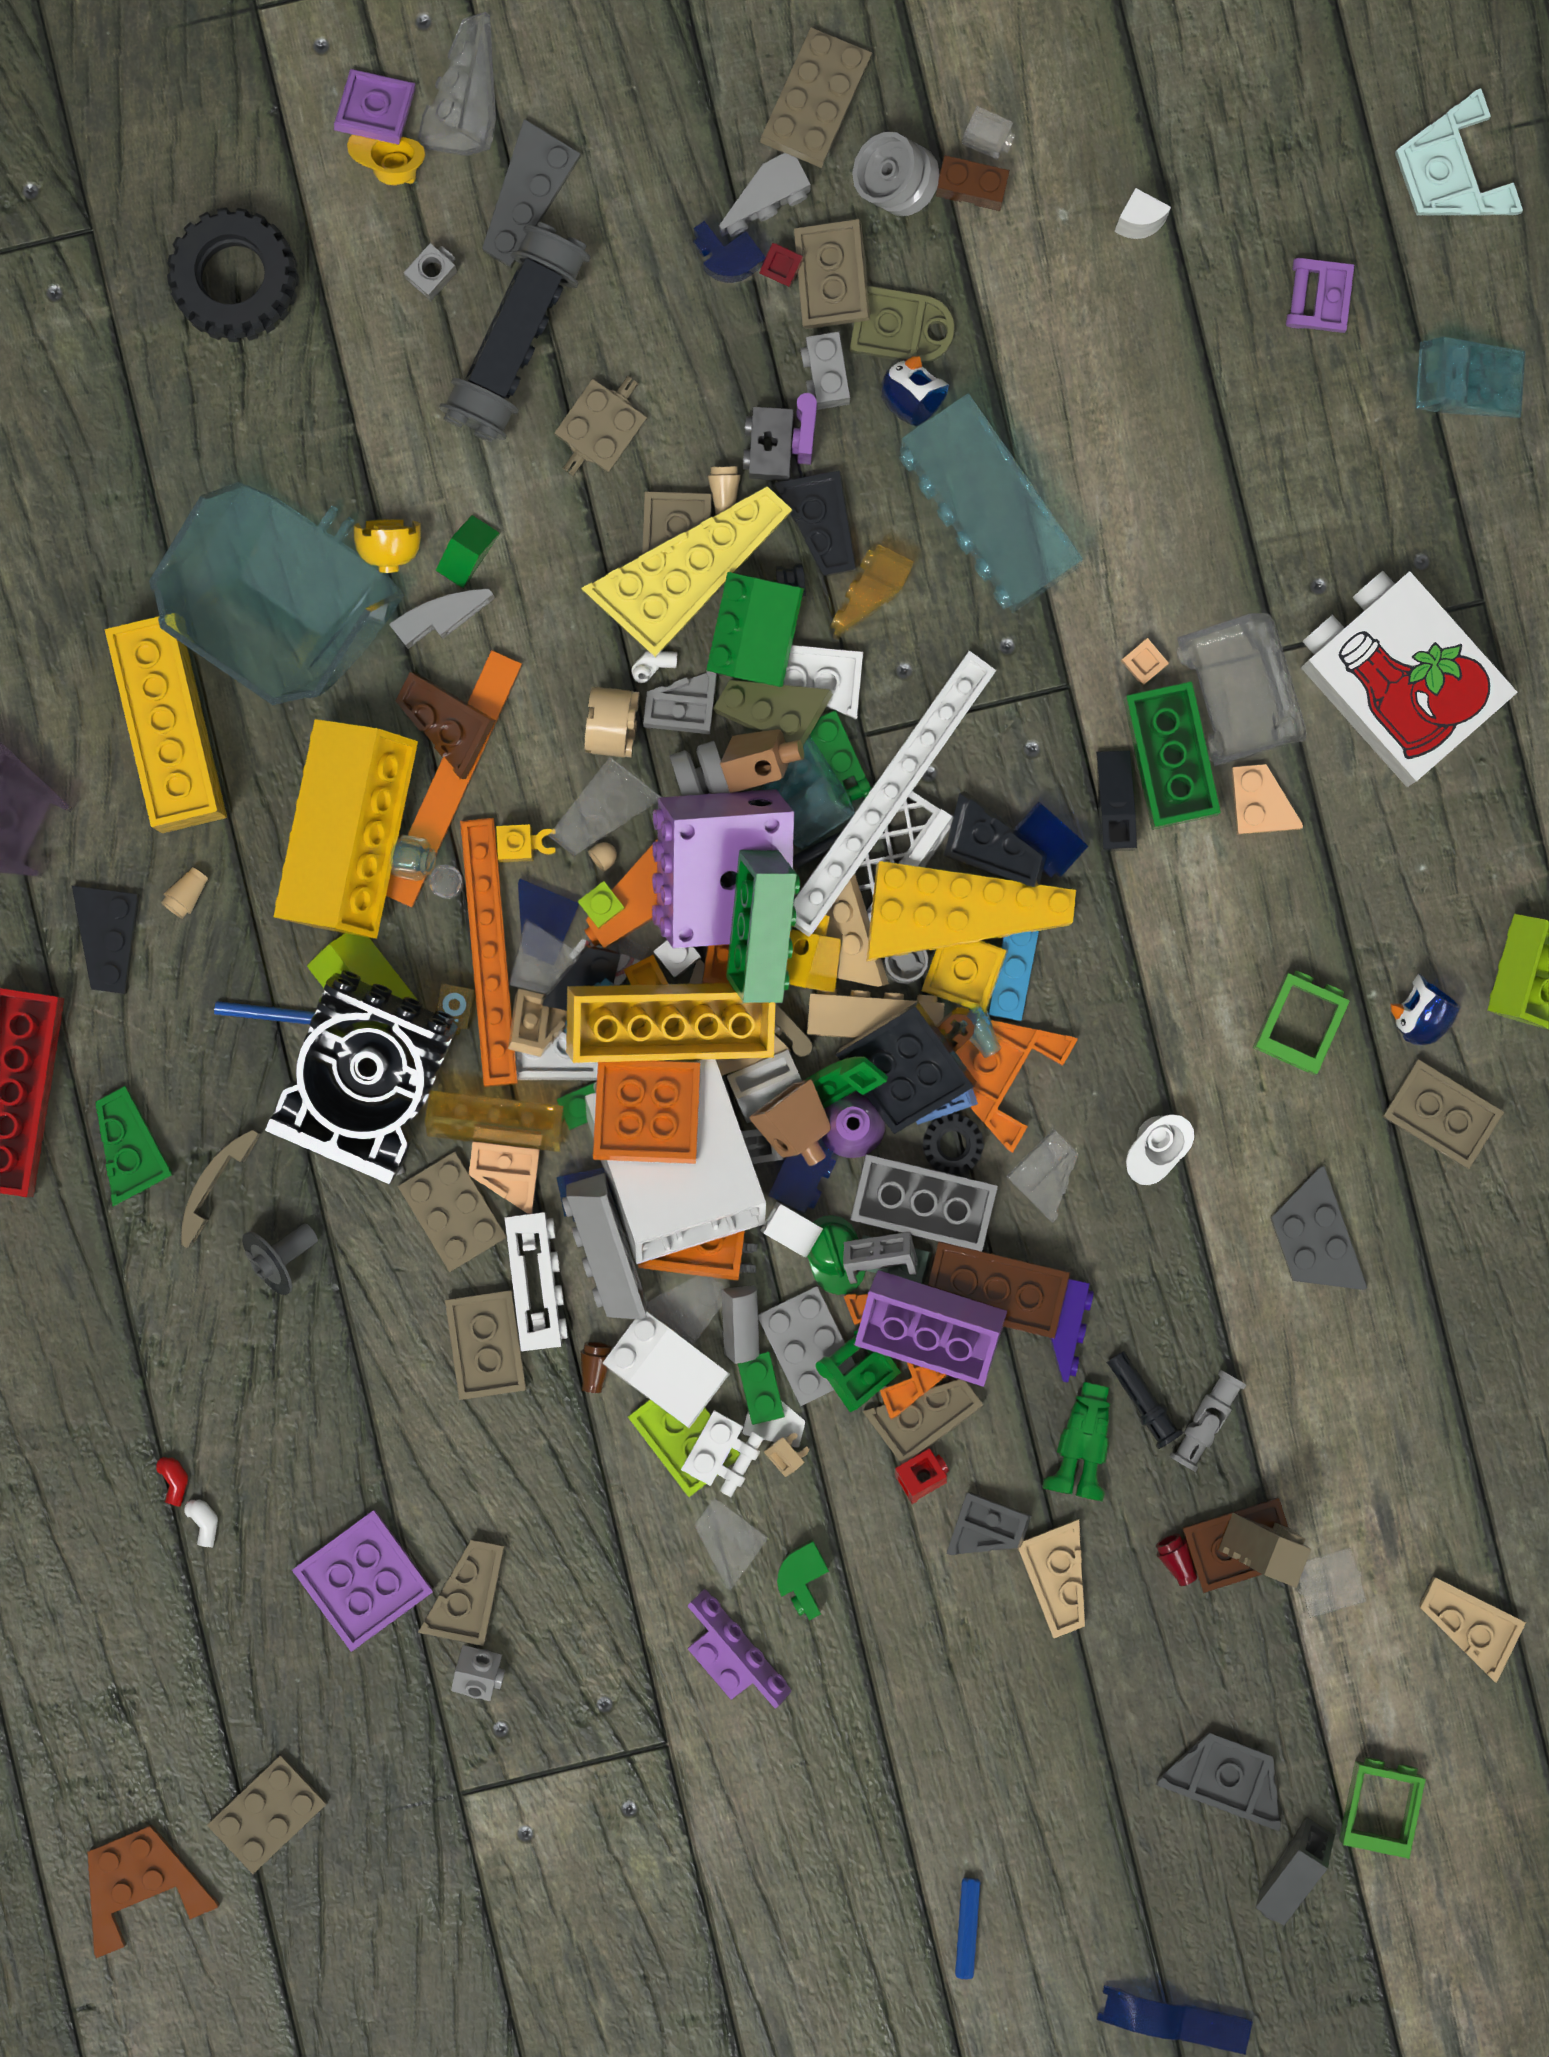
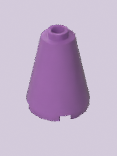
M854 1091L824 1109L830 1122L831 1130L821 1139L833 1153L846 1158H858L872 1152L881 1142L885 1132V1121L865 1094L862 1095ZM851 1117H856L859 1120V1128L856 1130H850L846 1125L847 1120Z

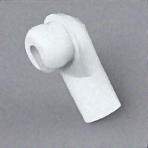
M189 1500L185 1505L184 1511L187 1517H191L200 1527L197 1545L214 1547L218 1524L216 1513L203 1500Z

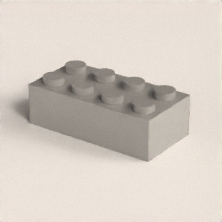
M866 1154L850 1220L902 1233L910 1232L911 1235L982 1252L998 1186Z

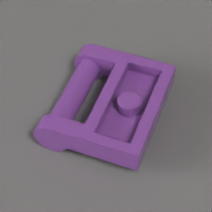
M1305 258L1294 259L1292 268L1295 271L1291 312L1286 317V326L1345 333L1354 265ZM1310 272L1318 273L1313 316L1304 315L1308 275Z
M803 393L797 399L796 415L798 421L801 422V429L794 428L792 454H798V464L811 465L817 407L816 398L810 393Z

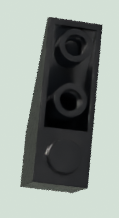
M1130 750L1096 752L1100 852L1134 851L1137 848Z

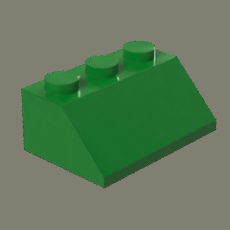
M727 572L706 671L783 687L804 588Z

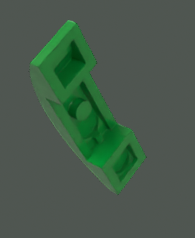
M851 1057L833 1063L805 1080H812L825 1109L856 1090L862 1095L887 1082L888 1076L866 1057Z

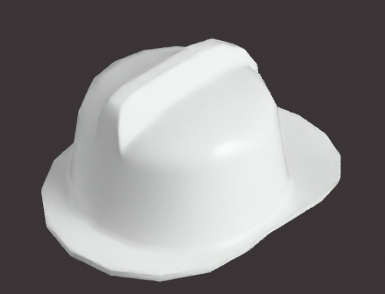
M1174 1114L1155 1116L1144 1121L1138 1130L1136 1141L1128 1151L1126 1159L1127 1172L1131 1179L1141 1185H1151L1163 1179L1192 1146L1194 1129L1190 1122L1181 1115Z

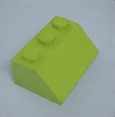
M1514 914L1508 929L1504 952L1499 961V970L1494 988L1490 994L1487 1011L1549 1030V921Z

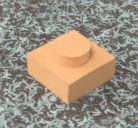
M1148 638L1121 660L1142 686L1169 664Z

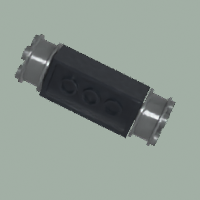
M538 222L537 226H524L523 231L526 235L518 251H512L511 257L520 265L516 269L465 380L452 378L451 383L454 385V388L447 403L439 405V409L445 413L443 418L445 421L462 428V425L475 429V436L490 443L496 440V438L506 439L507 435L504 433L511 415L518 414L519 412L516 406L504 398L509 399L510 396H513L521 378L516 376L519 368L523 369L525 365H528L534 353L535 347L530 344L533 338L537 339L539 335H542L550 317L545 315L547 308L551 309L553 305H556L564 289L561 285L571 288L578 287L579 283L576 277L583 262H589L591 259L590 255L585 252L586 244L572 237H568V240L555 234L556 229L542 222Z

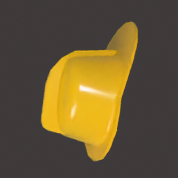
M351 135L347 143L348 153L353 160L371 168L378 180L386 185L414 183L416 170L425 158L424 147L418 141L401 137L400 144L397 145Z

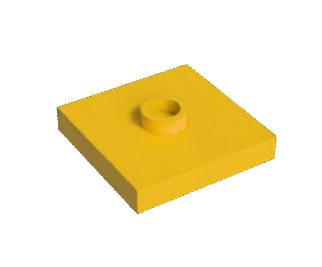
M983 941L936 949L921 991L986 1013L1008 950Z

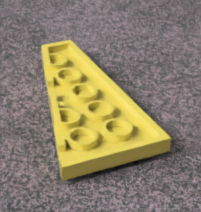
M766 487L734 504L722 513L701 522L700 525L679 534L639 556L634 561L613 570L608 575L593 583L591 582L581 589L656 658L725 584L727 572L735 573L792 512V509L769 487Z

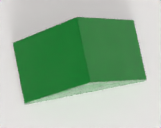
M471 515L451 537L435 571L464 589L500 533Z

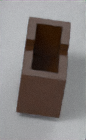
M944 155L936 197L958 202L964 201L973 203L975 206L1000 211L1010 170Z

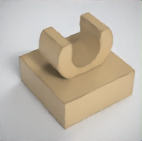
M796 1433L789 1435L785 1439L784 1437L780 1438L764 1451L785 1477L805 1463L801 1458L809 1452L807 1446L799 1452L792 1448V1441L798 1437Z

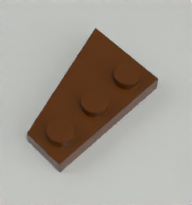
M410 672L395 700L416 727L427 735L435 745L436 751L452 765L456 775L460 779H466L496 720L420 674Z

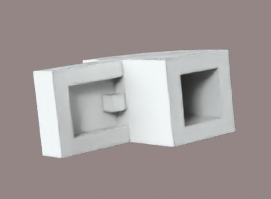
M776 1202L760 1231L806 1258L823 1228Z

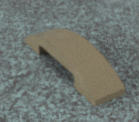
M251 1130L241 1135L223 1148L199 1177L189 1197L183 1217L181 1231L182 1246L192 1248L209 1220L198 1213L230 1159L233 1157L239 1162L246 1161L262 1135L257 1130Z

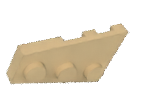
M1079 1519L1027 1538L1023 1540L1022 1546L1018 1548L1053 1638L1085 1627Z
M1433 1576L1419 1607L1497 1683L1526 1622Z

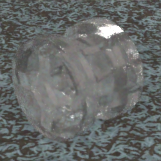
M447 864L440 865L431 872L429 886L438 897L446 900L453 899L463 890L464 880L460 871L455 867Z

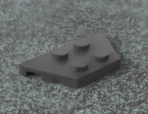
M1325 1166L1319 1167L1290 1196L1284 1205L1270 1217L1292 1281L1360 1290L1367 1289Z
M1208 1731L1157 1779L1156 1785L1271 1829L1280 1830L1281 1824L1278 1814L1273 1756Z

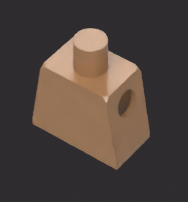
M779 729L732 736L720 762L730 793L782 779L790 762L804 759V748L800 740L785 742L783 733Z
M811 1079L793 1083L749 1116L751 1122L783 1158L801 1153L808 1166H812L826 1157L818 1140L831 1130V1125Z

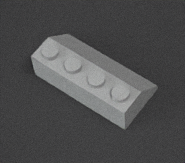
M605 1173L567 1184V1196L562 1198L567 1217H574L577 1227L572 1228L573 1236L577 1247H584L587 1257L582 1258L587 1277H594L597 1287L592 1288L597 1307H604L606 1316L611 1318H646L645 1294Z

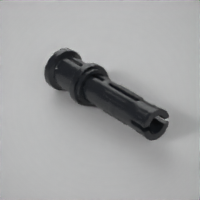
M1122 1351L1106 1362L1142 1415L1139 1417L1141 1419L1140 1422L1142 1425H1147L1157 1441L1156 1447L1158 1449L1166 1446L1183 1434V1431L1175 1427L1166 1413L1168 1409L1166 1405L1159 1404L1125 1351Z

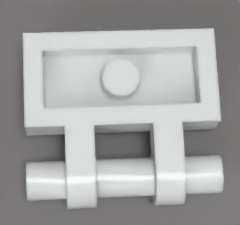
M714 1410L681 1470L709 1486L712 1485L718 1474L726 1479L720 1492L732 1497L737 1486L741 1487L746 1478L743 1475L752 1459L756 1461L760 1453L758 1448L764 1438L752 1432L746 1443L738 1439V1436L743 1426ZM731 1448L739 1451L740 1455L732 1469H729L723 1463Z

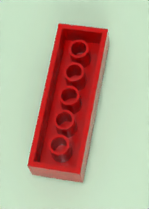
M0 988V1193L21 1197H34L64 998Z

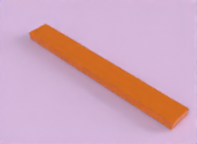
M491 650L468 704L496 721L466 779H460L453 771L454 768L445 757L442 758L391 871L386 893L387 897L413 908L521 670V663Z
M494 818L460 821L484 1087L518 1084L515 1051L508 1049L512 1011Z

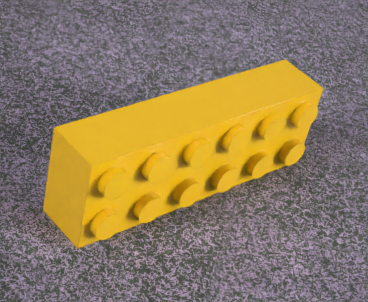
M730 983L567 987L566 1053L573 1063L774 1058L775 1003H743Z

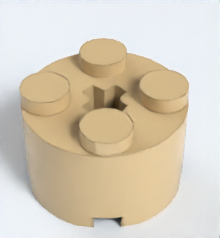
M603 687L591 688L588 704L590 708L585 731V753L632 758L637 730V720L635 718L638 711L639 692Z

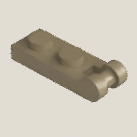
M775 1003V1033L778 1036L783 1032L793 1042L792 1050L798 1057L808 1056L812 1050V1042Z

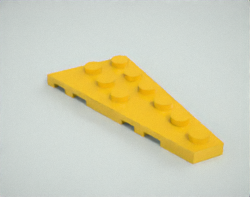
M879 861L876 866L866 962L894 955H907L908 953L922 950H935L974 943L995 937H1008L1012 934L1023 932H1036L1069 926L1073 923L1076 890L1046 885L1031 887L1012 880Z

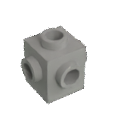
M463 1645L451 1691L467 1695L471 1698L491 1701L494 1688L501 1689L505 1669L499 1668L502 1655L486 1649H477Z

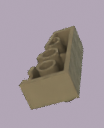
M1232 1513L1218 1551L1228 1554V1556L1236 1560L1239 1559V1562L1265 1576L1297 1588L1311 1548L1304 1544L1306 1538L1301 1537L1293 1529L1278 1523H1274L1273 1528Z

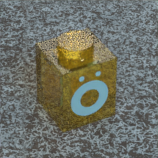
M441 983L436 1011H443L453 1016V1022L458 1026L455 1034L460 1035L461 1029L469 1030L476 997L475 990Z

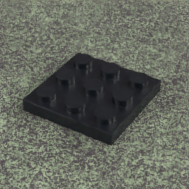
M919 1001L843 1046L836 1053L840 1061L851 1057H866L888 1076L887 1082L865 1095L893 1134L972 1089L977 1082Z

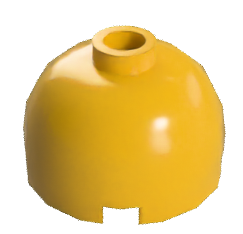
M401 519L366 521V528H361L360 524L356 523L354 525L356 550L366 563L379 566V572H398L399 565L407 564L414 559L420 548L421 523L412 521V527L404 526V520Z

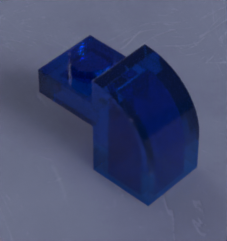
M705 221L694 228L696 239L693 240V244L703 257L710 256L703 263V270L713 279L725 283L740 282L750 277L762 267L766 257L746 231L724 247Z

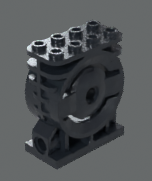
M343 970L341 974H333L326 981L325 991L318 1001L317 1011L310 1021L309 1031L300 1050L296 1069L297 1080L290 1082L283 1090L275 1112L269 1119L265 1131L390 1184L404 1165L407 1157L406 1153L414 1136L408 1122L425 1104L437 1074L442 1068L444 1057L450 1048L451 1040L458 1026L453 1022L454 1017L443 1011L431 1012L422 1008L423 1004L418 1000L409 997L401 999L392 995V991L389 988L380 984H373L371 986L360 981L361 977L359 975ZM361 1021H377L391 1026L394 1034L376 1025L360 1026L347 1034L330 1026L336 1024L344 1029L351 1024ZM403 1042L409 1048L415 1063L409 1061L408 1052ZM317 1058L332 1064L333 1073L337 1083L335 1082L332 1076L330 1066L318 1060ZM363 1058L373 1059L377 1064V1070H368L363 1064ZM396 1092L413 1099L410 1100L399 1096L390 1102L382 1104H367L355 1100L376 1102L387 1099Z

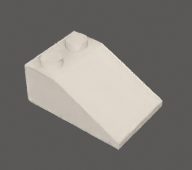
M646 1311L647 1317L633 1321L603 1361V1364L614 1374L690 1428L729 1376V1373Z

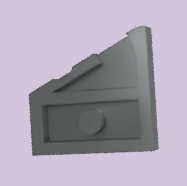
M967 1492L946 1554L957 1555L1020 1548L1032 1515L975 1493Z

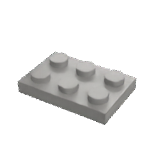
M818 1287L809 1289L758 1314V1319L800 1406L833 1391L834 1389L829 1381L818 1373L816 1363L825 1356H831L845 1342ZM850 1356L838 1366L842 1374H845L855 1365L852 1357Z

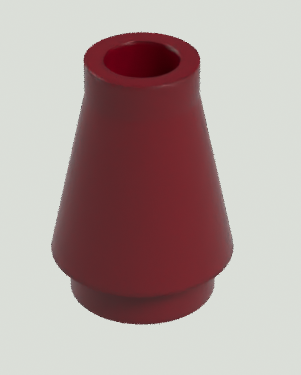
M1180 1534L1167 1536L1156 1544L1158 1550L1156 1556L1174 1576L1179 1586H1186L1198 1578L1194 1571L1187 1541L1182 1539Z

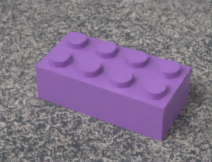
M878 1270L868 1293L854 1345L984 1387L1007 1311Z

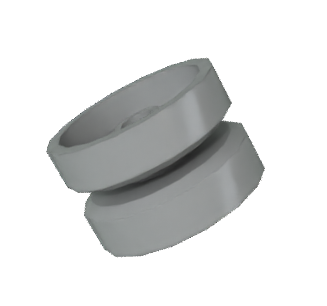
M882 132L871 137L861 147L855 158L852 172L854 187L859 195L895 216H909L922 210L931 201L937 190L940 175L938 162L932 152L897 132Z
M714 741L697 747L696 753L701 767L696 769L690 753L686 750L669 755L682 796L730 793Z

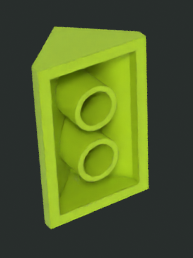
M345 933L329 943L307 965L323 988L326 981L333 974H341L343 970L359 975L361 977L360 981L371 986L373 984H380L389 988L392 991V995L401 999L409 997L418 1000L369 937ZM361 1021L352 1024L354 1028L365 1025H376L387 1030L391 1028V1026L377 1021Z

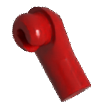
M162 1457L156 1464V1470L159 1474L163 1475L169 1484L165 1503L181 1507L188 1483V1474L175 1458Z

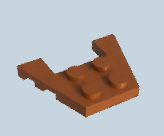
M152 1824L87 1852L93 1944L96 1958L125 1947V1940L114 1916V1912L174 1887L178 1889L189 1919L220 1906L213 1895L211 1896L203 1887L198 1877L191 1873L179 1859V1855Z

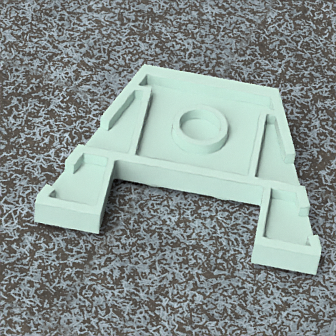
M1481 89L1474 91L1460 104L1454 106L1432 125L1430 124L1396 150L1395 155L1416 215H1518L1523 212L1514 182L1480 193L1459 130L1487 121L1491 117Z

